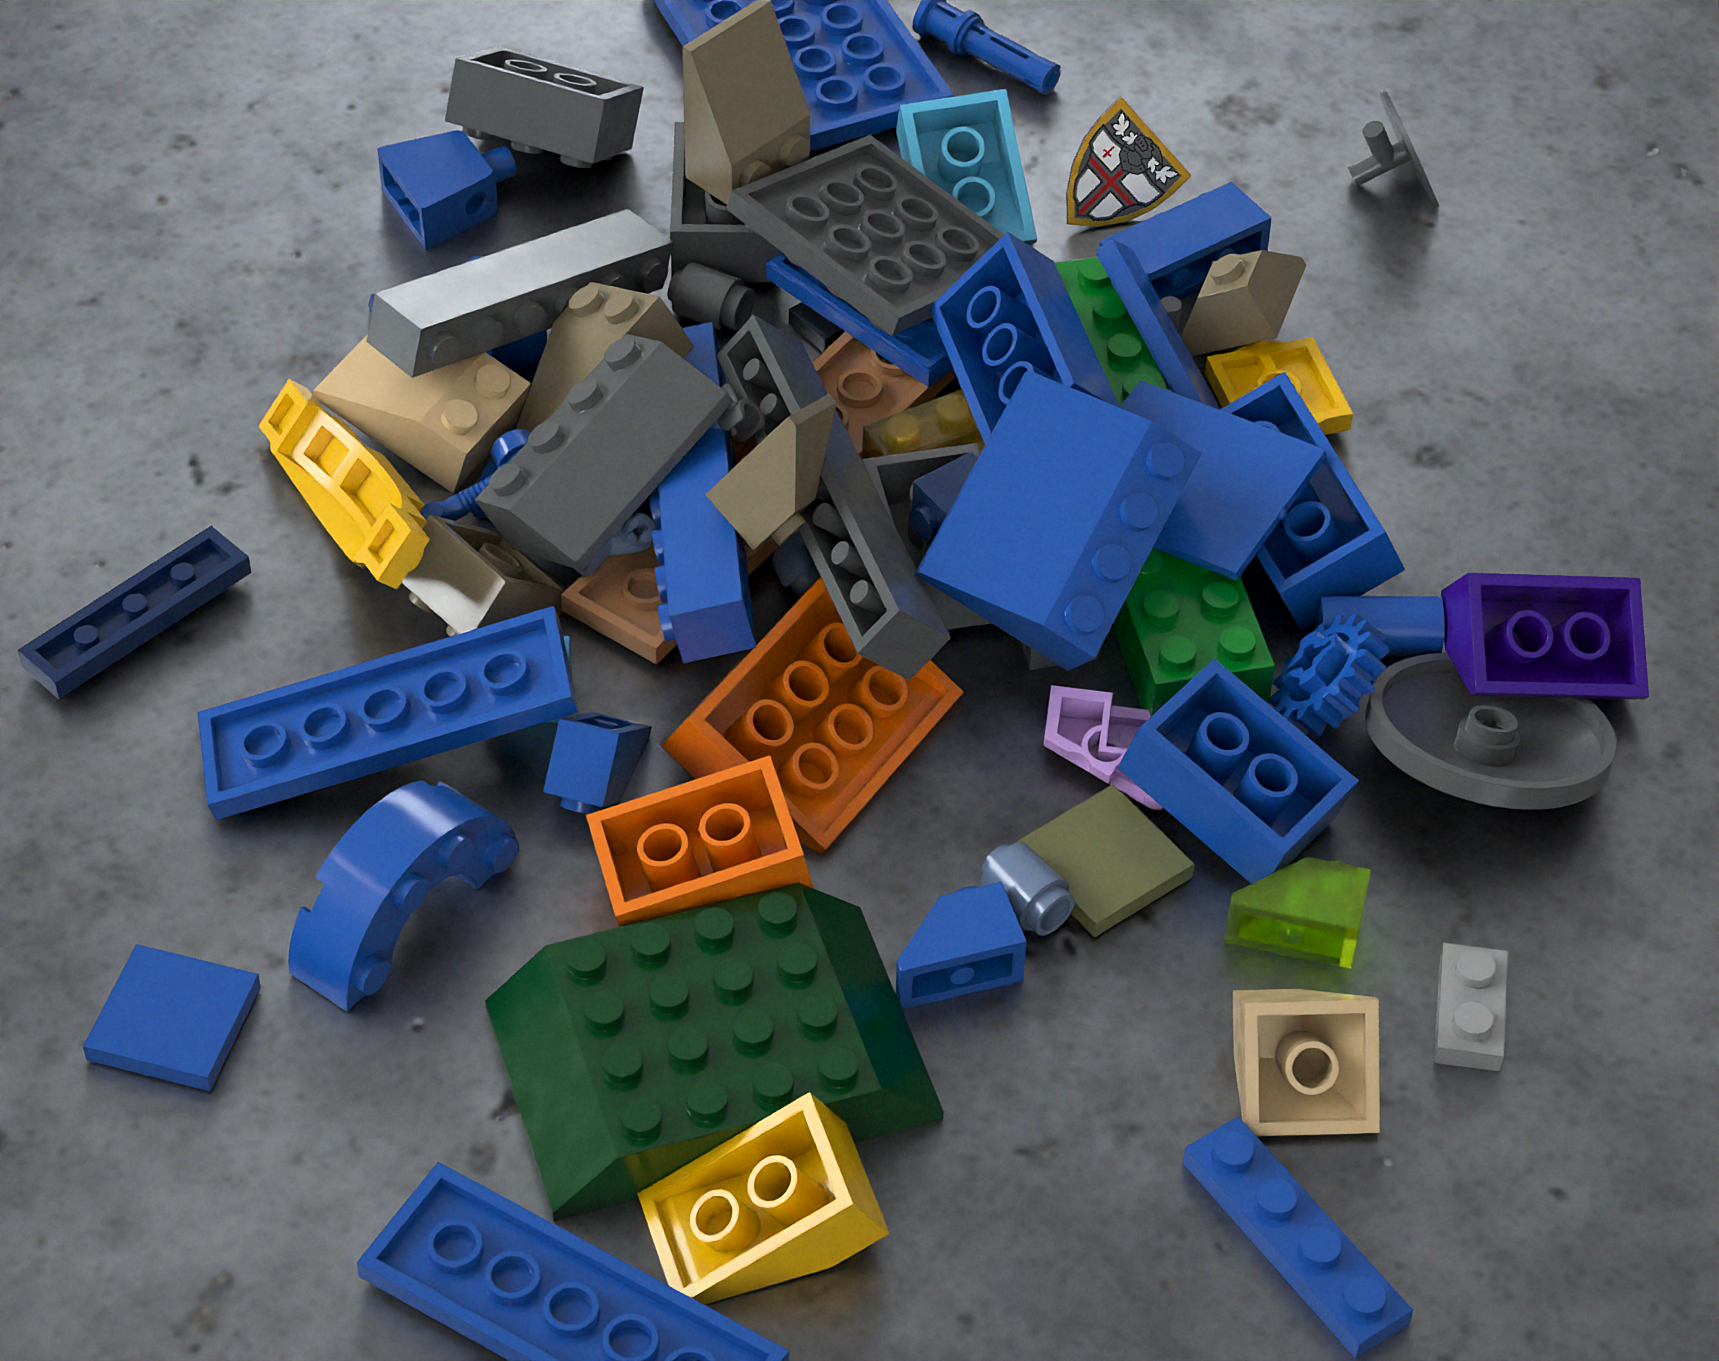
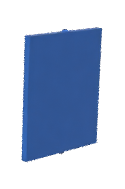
M1142 380L1139 381L1120 406L1122 409L1152 420L1202 453L1153 548L1236 581L1278 523L1286 518L1289 508L1327 458L1326 449Z

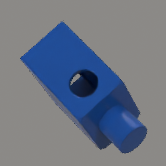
M459 130L377 148L382 191L425 250L433 248L492 218L498 211L496 183L515 177L517 173L514 158L506 146L480 153L465 132Z

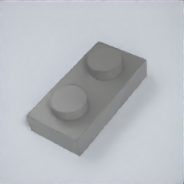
M1443 943L1439 962L1434 1063L1500 1072L1505 1044L1508 951Z

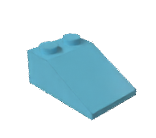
M1006 89L900 105L896 133L901 158L1004 235L1009 232L1026 244L1037 243L1036 229Z

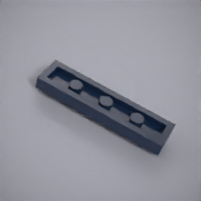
M209 526L18 649L21 666L54 696L60 699L251 573L249 556L213 526Z

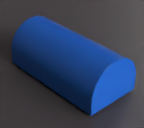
M1321 597L1314 631L1322 623L1327 628H1330L1337 615L1342 614L1348 619L1353 613H1357L1363 619L1366 618L1386 636L1383 643L1389 647V653L1385 657H1414L1442 653L1445 633L1442 597Z

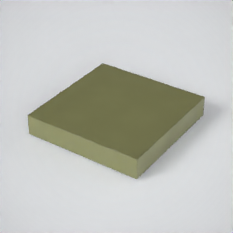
M1113 784L1015 842L1026 843L1068 882L1069 893L1075 898L1071 914L1094 938L1193 877L1194 863Z

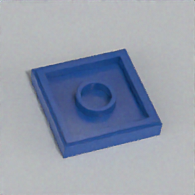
M136 944L83 1045L86 1060L211 1091L261 988L259 974Z

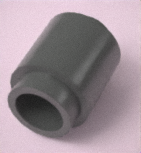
M691 262L683 270L679 269L674 273L667 293L668 300L672 301V310L675 315L700 324L712 322L714 329L721 332H726L729 329L739 331L749 320L755 301L754 290L745 287L742 279L696 262Z

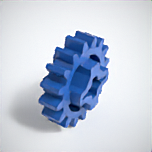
M1353 613L1348 619L1342 614L1337 615L1330 628H1327L1323 623L1320 624L1317 630L1309 633L1299 642L1300 649L1296 655L1286 658L1283 662L1285 666L1281 670V675L1273 681V685L1279 690L1270 697L1269 703L1305 735L1310 732L1315 737L1321 736L1328 723L1336 729L1340 726L1342 720L1359 710L1358 701L1362 695L1371 694L1375 690L1373 683H1376L1377 676L1386 669V666L1379 661L1389 653V647L1383 643L1386 636L1366 618L1363 619L1357 613Z

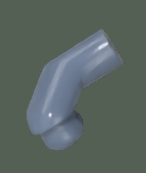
M633 513L583 571L575 570L582 575L591 576L610 556L636 554L644 551L653 541L652 531L656 530L653 519L645 513Z
M798 530L775 551L772 567L784 587L790 586L794 593L800 597L821 575L818 570L811 566V554Z

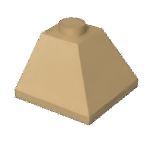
M1304 989L1233 991L1234 1062L1242 1121L1256 1136L1380 1133L1378 998Z

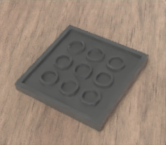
M871 135L732 190L726 207L729 212L744 222L751 232L761 235L783 252L790 262L805 269L826 285L833 295L844 299L865 315L872 325L891 336L931 318L932 315L929 309L933 303L1004 236L1003 233Z

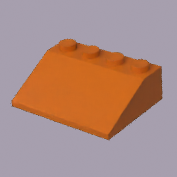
M820 576L756 643V648H752L665 740L661 747L695 779L770 755L799 842L822 854L964 692L931 660L908 680L859 655Z

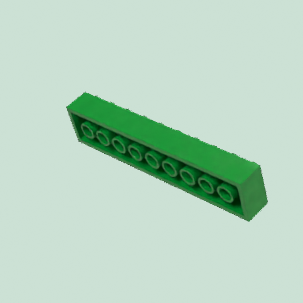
M1089 257L1054 262L1119 406L1122 405L1140 380L1167 390L1155 360L1099 258ZM1152 548L1112 625L1141 709L1149 710L1150 716L1155 714L1214 658L1269 704L1275 664L1241 577L1236 581Z

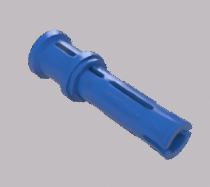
M922 0L913 18V30L915 33L923 37L930 34L948 44L950 52L958 56L971 54L1007 75L1022 81L1043 95L1049 94L1056 86L1061 75L1060 65L1033 53L1026 47L989 29V27L984 25V21L978 13L972 10L963 12L946 3L947 0Z

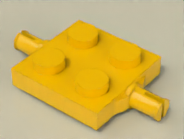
M1313 337L1288 342L1264 340L1243 345V347L1234 352L1207 356L1205 375L1222 408L1285 372L1324 435L1351 430L1353 412Z

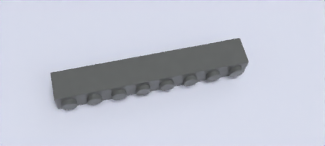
M755 315L751 316L716 355L728 382L734 386L739 401L742 399L752 401L758 406L765 418V427L754 435L758 444L788 416L828 394L803 344ZM835 409L816 499L800 513L807 522L799 531L857 653L910 680L937 654L951 637L922 579L914 575L917 569Z

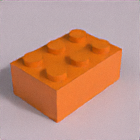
M770 755L586 815L619 927L796 883L814 888Z

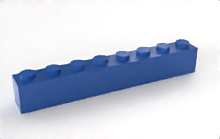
M708 322L682 328L694 345L692 350L683 359L721 387L726 384V375L716 356L720 352L713 323ZM718 419L655 488L653 494L649 495L651 513L657 529L652 531L653 545L659 567H655V576L661 601L665 603L658 605L659 620L665 641L676 639L683 663L756 648L744 539L705 495L736 466L732 429L725 431L719 427Z

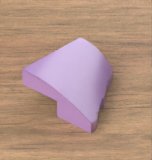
M1051 685L1044 746L1110 785L1113 784L1121 792L1148 808L1162 811L1160 804L1118 769L1138 728L1151 717L1149 710L1111 705L1113 695L1111 692Z

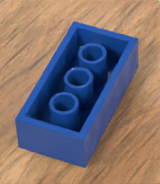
M1007 232L930 307V313L984 444L989 439L1023 374L1028 370L1120 407L1054 261L1011 233Z
M1285 372L1220 409L1326 449L1327 458L1289 508L1286 518L1278 523L1256 554L1300 630L1316 622L1321 597L1361 596L1405 570L1386 531Z

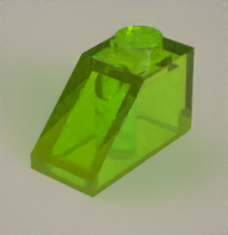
M1306 857L1232 893L1224 943L1352 969L1371 869L1351 866L1340 861H1326Z

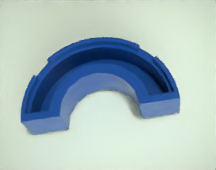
M420 780L391 792L367 810L350 827L330 852L316 874L315 878L325 884L312 910L300 907L291 935L288 958L289 973L348 1012L365 995L375 993L384 984L389 972L392 970L393 951L400 932L411 913L417 910L424 902L428 892L447 877L454 875L478 890L491 876L505 871L514 861L519 851V842L515 832L506 821L439 781L437 786H431L425 781Z

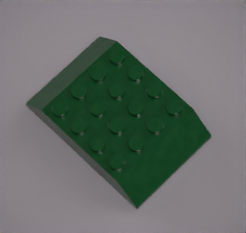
M801 883L545 945L485 1000L486 1011L553 1221L639 1199L637 1193L809 1092L846 1122L854 1142L943 1119V1108L861 908Z

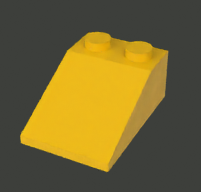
M810 1092L637 1193L668 1285L704 1305L831 1268L890 1234L846 1122Z

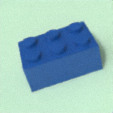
M1215 658L1138 728L1118 766L1122 773L1260 892L1335 819L1359 781Z

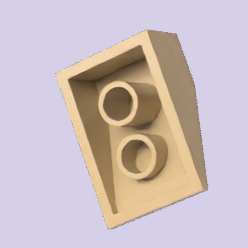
M367 334L313 390L312 397L454 494L491 453L495 441L503 434L511 431L518 423L531 383L486 352L411 378L367 343Z

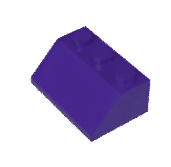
M1467 573L1441 590L1445 619V651L1472 696L1641 700L1649 697L1640 578Z

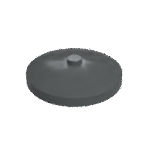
M1447 653L1419 655L1396 662L1378 675L1376 683H1373L1375 690L1369 694L1365 711V724L1369 736L1381 753L1398 768L1437 790L1458 798L1490 806L1512 809H1550L1575 804L1591 797L1605 785L1609 778L1617 751L1615 731L1604 713L1588 698L1472 696Z

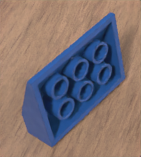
M1028 370L1023 374L914 575L1069 671L1096 657L1202 453L1152 420Z

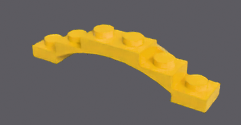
M288 379L258 427L270 441L271 452L348 558L362 569L367 567L377 581L397 590L408 572L414 570L419 564L424 548L430 540L422 530L427 523L420 513L424 503L383 454L365 446L344 420L326 412L321 404L312 397V393L308 388Z

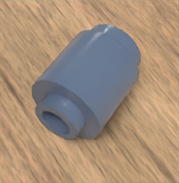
M1017 842L1010 846L1007 844L1001 845L993 850L985 859L982 866L983 875L980 886L1002 882L1020 927L1024 930H1034L1041 936L1047 935L1059 928L1071 914L1075 898L1069 893L1068 882L1026 843Z

